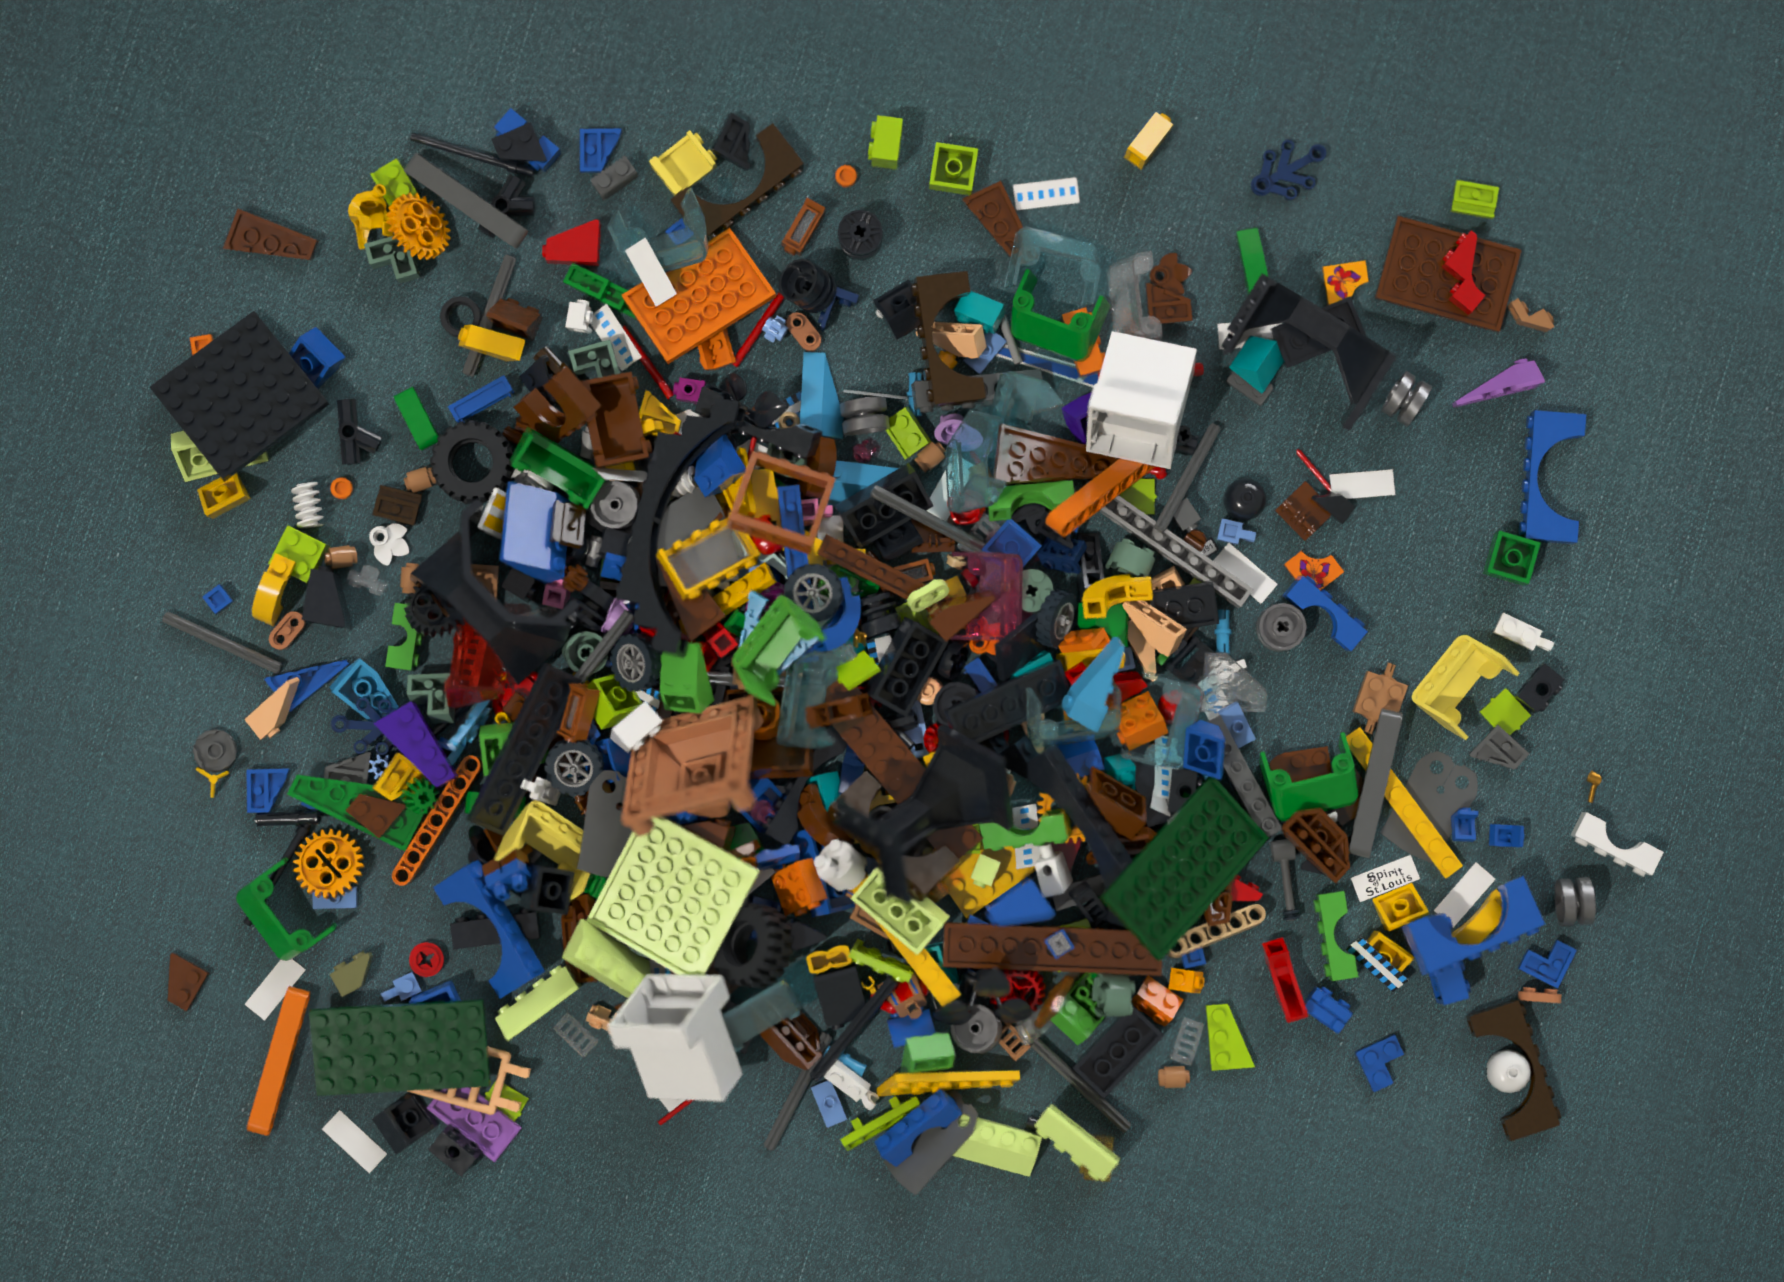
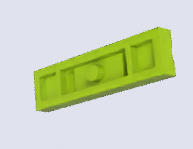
M897 1096L889 1099L893 1109L864 1126L859 1118L852 1120L851 1123L855 1131L840 1139L843 1146L849 1151L894 1126L921 1104L915 1096L901 1104Z

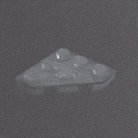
M1205 653L1200 701L1201 712H1218L1236 701L1239 703L1242 712H1265L1267 692L1258 681L1227 653Z

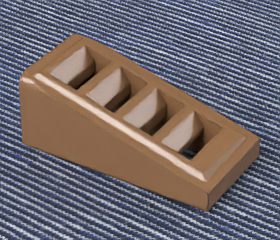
M1004 1022L1006 1025L1002 1027V1034L1008 1028L1011 1032L1005 1038L1000 1039L999 1044L1016 1061L1031 1046L1010 1023ZM1016 1035L1017 1039L1007 1046L1005 1043ZM1019 1042H1022L1023 1045L1013 1053L1012 1049Z

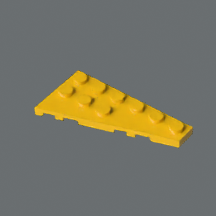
M1020 1071L894 1074L877 1087L876 1092L879 1097L903 1094L918 1095L924 1092H932L934 1094L939 1089L945 1092V1090L990 1088L999 1085L1002 1088H1008L1020 1080Z

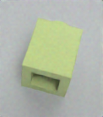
M980 854L970 877L974 879L973 884L984 889L986 885L991 886L1001 862Z

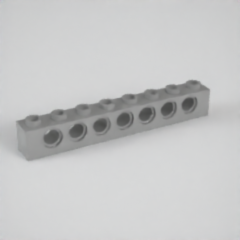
M1117 496L1099 510L1104 516L1202 583L1213 581L1215 593L1235 607H1242L1253 591V588L1168 529L1163 533L1154 528L1155 520L1122 497Z

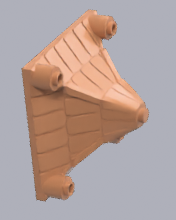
M752 695L710 706L701 714L687 712L662 719L661 730L654 737L649 735L644 739L645 744L636 752L632 750L622 814L624 826H630L637 836H645L654 827V822L651 818L680 812L712 818L723 817L729 813L731 801L737 810L744 811L750 809L756 800L748 786L753 731L759 729L764 721L762 714L757 708L758 701L756 697Z

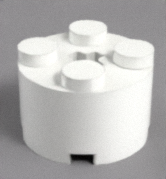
M835 839L815 858L814 865L821 879L836 890L842 891L844 889H854L862 882L866 874L864 868L865 865L867 866V861L851 845Z

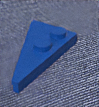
M347 660L337 661L282 675L266 677L264 680L275 692L286 681L295 677L299 678L300 681L289 709L292 712L349 666L350 663Z

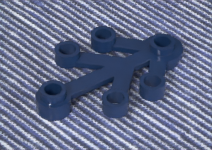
M1291 140L1283 141L1277 171L1269 176L1271 163L1276 159V154L1272 150L1265 151L1262 156L1263 165L1261 173L1253 178L1251 190L1258 196H1265L1271 192L1284 196L1288 201L1294 200L1297 196V190L1294 187L1284 188L1274 183L1283 180L1301 185L1305 190H1312L1316 184L1313 177H1303L1292 173L1311 162L1319 163L1323 161L1326 156V149L1320 144L1313 145L1307 155L1287 166L1290 153L1294 149V143ZM1284 144H1290L1291 149L1286 150L1284 148ZM1314 151H1318L1320 153L1319 158H1315L1313 156ZM1271 154L1273 159L1267 160L1265 155ZM1306 180L1312 181L1311 187L1306 186ZM1258 183H1264L1265 188L1259 189ZM1288 190L1294 192L1293 197L1287 195Z
M365 697L359 698L356 706L358 710L364 711L372 721L348 720L342 714L335 715L331 720V728L338 733H342L346 729L372 730L364 738L354 743V751L358 754L364 753L367 746L382 734L374 725L375 722L382 718L370 706L369 700ZM383 698L379 701L378 708L381 712H386L389 715L395 711L389 699ZM362 700L367 702V706L364 708L359 706V702ZM387 702L389 707L383 709L381 708V703ZM337 721H342L344 723V726L338 728L336 727L335 723ZM388 738L384 741H379L375 747L376 752L380 755H385L393 743ZM362 743L364 749L358 750L356 745ZM383 744L386 746V750L379 751L378 746Z

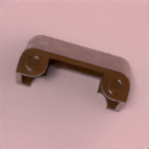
M632 372L580 381L601 405L595 411L598 415L587 423L596 468H607L649 458L648 453H652L650 440L645 441L635 396V390L639 389L637 377H632Z

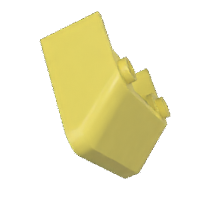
M1461 635L1454 640L1412 694V700L1444 728L1467 740L1468 736L1457 726L1461 721V713L1455 709L1480 676L1492 679L1502 669L1515 676H1518L1520 673L1502 654L1468 635Z
M537 800L530 802L507 830L495 857V860L499 861L515 848L521 849L526 842L559 864L558 869L575 872L570 901L584 891L590 873L577 869L584 830Z

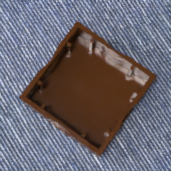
M810 686L775 688L771 693L784 711V726L777 737L768 740L752 739L748 779L812 777L814 728H809L805 707L814 705L811 701L814 693ZM746 689L725 690L724 703L745 698L750 692L746 691Z

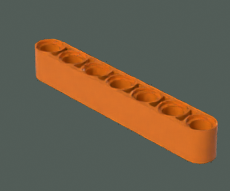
M1118 459L1052 510L1046 518V525L1063 537L1067 536L1156 466Z
M467 756L458 766L456 773L459 777L447 784L438 798L439 801L435 803L434 809L430 811L393 870L392 879L395 884L400 886L408 885L416 877L466 797L467 792H469L481 773L483 763L479 757ZM471 759L477 762V769L475 771H469L467 768V763ZM460 777L466 781V786L462 790L456 787V780ZM447 796H452L454 799V805L451 808H447L444 805V800ZM437 814L443 818L442 824L438 827L433 824V817ZM424 833H429L431 836V842L428 845H424L421 841ZM413 851L418 852L420 855L417 863L410 861V854ZM401 870H405L408 873V879L405 882L400 881L398 878V873Z
M289 986L286 991L248 1120L247 1131L269 1136L272 1130L310 1000V991Z

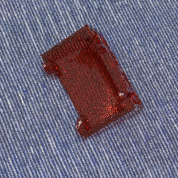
M465 619L466 625L459 624V631H456L455 636H453L454 648L450 676L445 680L444 688L448 708H459L499 698L500 694H504L502 664L486 641Z

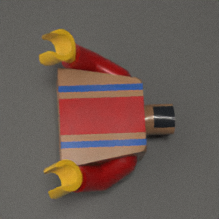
M914 971L909 982L897 981L898 986L881 1005V1010L890 1014L897 1013L900 1018L907 1015L912 1019L920 1017L922 1014L920 1008L927 1003L926 995L929 993V989ZM868 976L872 985L866 987L863 982L861 984L865 991H870V996L872 997L877 990L874 987L873 978Z

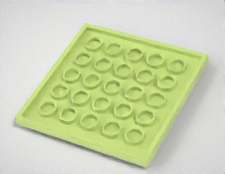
M665 816L651 818L654 822V827L649 834L637 836L632 832L586 921L678 975H706L760 870Z

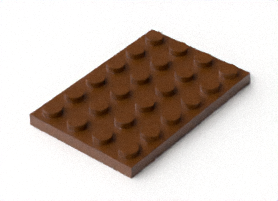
M1397 216L1375 299L1498 333L1501 329L1522 250L1477 238L1472 279L1476 287L1485 294V297L1474 311L1467 315L1448 300L1452 295L1449 291L1457 282L1460 284L1461 282L1442 268V265L1445 263L1442 260L1450 249L1454 251L1457 248L1458 244L1455 242L1463 233Z

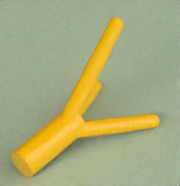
M200 767L196 768V771L207 777L211 782L210 797L214 798L218 779L229 775V771L218 775H211Z

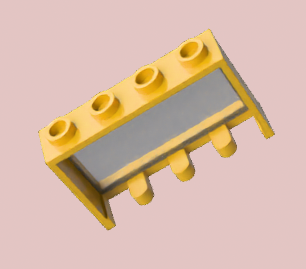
M729 512L727 518L720 522L718 520L713 521L707 529L701 532L696 530L691 534L690 538L682 542L681 540L674 542L668 550H658L656 557L674 583L682 600L687 598L692 600L698 597L705 588L713 589L720 584V580L726 577L731 579L739 573L738 570L744 567L749 569L757 564L760 553L750 536L727 528L731 512Z

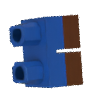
M515 848L501 860L496 861L494 859L482 866L487 888L494 891L497 899L505 901L510 898L509 890L512 888L517 892L527 888V880L531 878V874L526 868V864L529 863L528 855Z

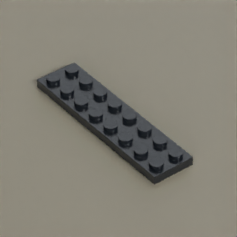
M544 662L466 820L505 836L527 791L521 788L523 780L532 781L563 719L571 690L569 683L580 684L582 681L580 678Z

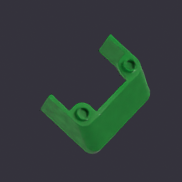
M1026 269L1013 298L1010 328L1012 335L1020 341L1074 361H1085L1090 356L1111 305L1104 296L1100 295L1091 315L1079 312L1072 317L1069 325L1032 312L1035 304L1032 292L1038 279L1031 270Z
M529 427L523 433L510 459L512 467L523 473L524 470H530L566 491L571 502L576 505L582 503L586 509L605 481L593 469L596 466Z
M1345 732L1340 733L1338 746L1341 754L1335 756L1332 761L1333 773L1294 783L1291 782L1290 775L1285 770L1277 769L1270 771L1265 752H1260L1259 766L1273 813L1278 820L1288 821L1297 811L1320 807L1325 812L1353 805L1357 801L1358 787L1354 762Z
M284 857L249 882L236 895L239 906L276 956L283 961L291 960L306 951L337 927V924L333 923L314 938L305 929H298L289 934L267 905L265 899L272 894L274 889L273 882L268 875L288 861L287 857Z

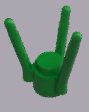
M840 567L839 570L860 580L858 589L861 592H851L852 596L863 598L878 592L879 585L846 568Z

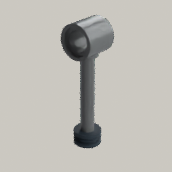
M1288 839L1270 841L1273 862H1280L1286 904V910L1282 911V914H1285L1283 915L1285 916L1283 920L1294 921L1300 918V915H1298L1300 910L1295 909L1289 867V861L1296 859L1295 846Z

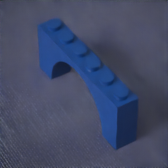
M1534 410L1530 413V416H1527L1526 428H1529V437L1525 439V450H1528V455L1523 463L1526 479H1523L1522 492H1525V498L1521 502L1520 512L1523 513V522H1520L1519 535H1522L1523 538L1538 542L1575 544L1578 542L1579 521L1560 516L1546 504L1539 491L1537 474L1544 454L1555 443L1565 439L1585 436L1586 414Z
M479 859L466 865L433 887L444 906L453 902L471 904L483 911L494 924L501 940L502 959L498 971L489 982L499 999L545 972L504 901L497 899L494 891L487 888L482 864Z
M1524 876L1498 886L1502 902L1500 921L1492 935L1480 944L1462 945L1446 939L1436 931L1427 916L1402 926L1422 975L1430 973L1431 977L1442 973V968L1449 965L1450 969L1463 964L1461 960L1469 957L1471 961L1482 956L1481 951L1488 949L1489 952L1501 948L1500 943L1507 941L1508 944L1520 940L1519 935L1526 933L1527 936L1539 932L1538 927L1545 925Z

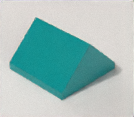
M1250 335L1229 366L1232 371L1261 394L1265 391L1283 363L1277 341Z

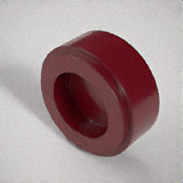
M965 568L960 573L972 589L980 585L979 580L968 568Z

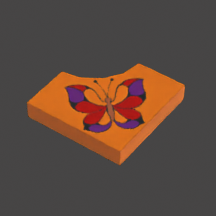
M1300 551L1283 564L1295 580L1298 576H1309L1317 583L1315 586L1319 590H1322L1344 573L1332 555L1324 559H1314Z

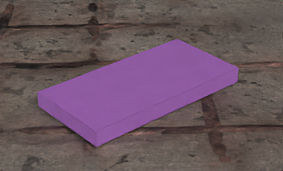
M471 1087L457 1088L455 1096L468 1099ZM441 1089L440 1092L447 1093L448 1089ZM478 1093L476 1102L489 1105V1101ZM433 1099L427 1107L429 1111L447 1125L450 1123L452 1126L457 1127L469 1140L476 1142L479 1148L483 1150L482 1153L493 1162L498 1159L522 1128L498 1108L494 1115H489Z

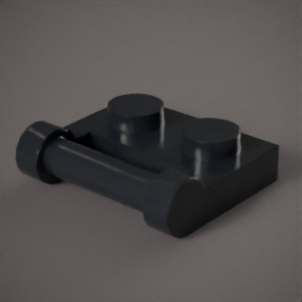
M1193 634L1177 656H1174L1170 662L1167 661L1163 666L1189 689L1193 690L1221 658ZM1197 647L1199 650L1178 670L1176 667Z

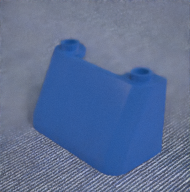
M1028 877L985 906L987 910L984 912L993 926L998 924L999 927L1046 921L1056 915L1032 879L1029 880Z

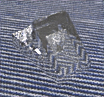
M1044 1005L1038 1007L1037 1011L1032 1010L1031 1016L1027 1019L1016 1022L1017 1026L1015 1028L1024 1046L1031 1045L1053 1025L1051 1020L1043 1025L1048 1014Z

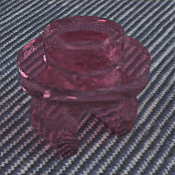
M864 440L861 444L853 447L854 458L858 462L865 464L871 461V457L876 452L875 447L870 451L865 447L868 440Z
M766 800L755 803L751 810V816L764 824L768 823L765 817L769 813L773 816L775 815V811L771 809L770 803Z

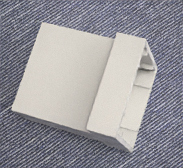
M1112 331L1097 385H1094L1089 403L1086 451L1171 469L1176 450L1177 436L1194 375L1197 349Z
M647 974L607 1027L615 1048L631 1049L648 1098L724 1101L742 1076L720 1012L729 999L722 976Z

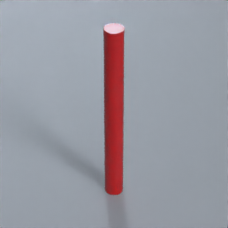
M777 293V297L770 303L735 355L736 363L732 365L738 368L763 331L762 328L768 318L773 316L784 300L782 294Z
M623 326L622 328L641 355L639 360L667 399H671L674 396L673 391L627 327Z

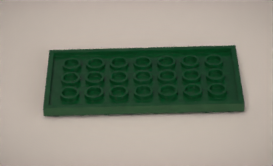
M1208 776L1099 898L1157 961H1161L1269 837L1217 779Z
M484 999L310 1009L309 1011L317 1096L489 1087L491 1085Z

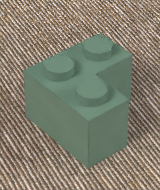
M393 236L364 244L369 264L373 269L392 264L396 280L399 283L421 278L415 256L411 257V251L409 250L404 253V246L398 247L399 241L398 239H392Z
M610 340L568 351L576 375L596 370L598 378L620 374Z
M451 673L408 675L407 696L410 701L416 704H428L427 715L433 724L454 723L456 682Z

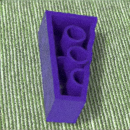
M415 702L407 703L374 723L435 787L440 788L459 777Z

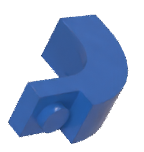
M839 577L843 587V600L829 623L821 627L826 639L824 641L819 639L814 644L816 652L829 651L842 646L851 638L857 628L861 613L860 597L851 595V585L847 577Z

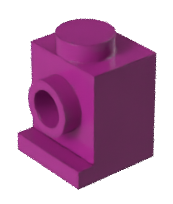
M680 377L679 382L674 383L673 395H677V401L697 404L701 388L706 386V382ZM691 386L693 388L692 392L686 393L685 387Z

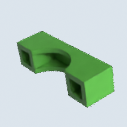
M1073 480L987 488L989 521L1011 520L1013 513L1020 506L1029 503L1041 504L1052 511L1074 494Z
M1063 809L1046 810L1041 817L1040 825L1032 829H1021L1013 826L1007 830L996 823L979 824L984 849L991 848L993 851L1001 850L1007 846L1021 848L1025 844L1040 846L1054 841L1055 844L1064 843L1072 834L1069 815Z
M1336 891L1316 894V900H1313L1315 913L1319 912L1320 921H1317L1318 933L1322 934L1323 937L1320 948L1322 955H1326L1327 964H1324L1325 976L1329 977L1331 981L1358 977L1355 956L1342 951L1334 938V928L1337 921L1348 913L1345 892Z

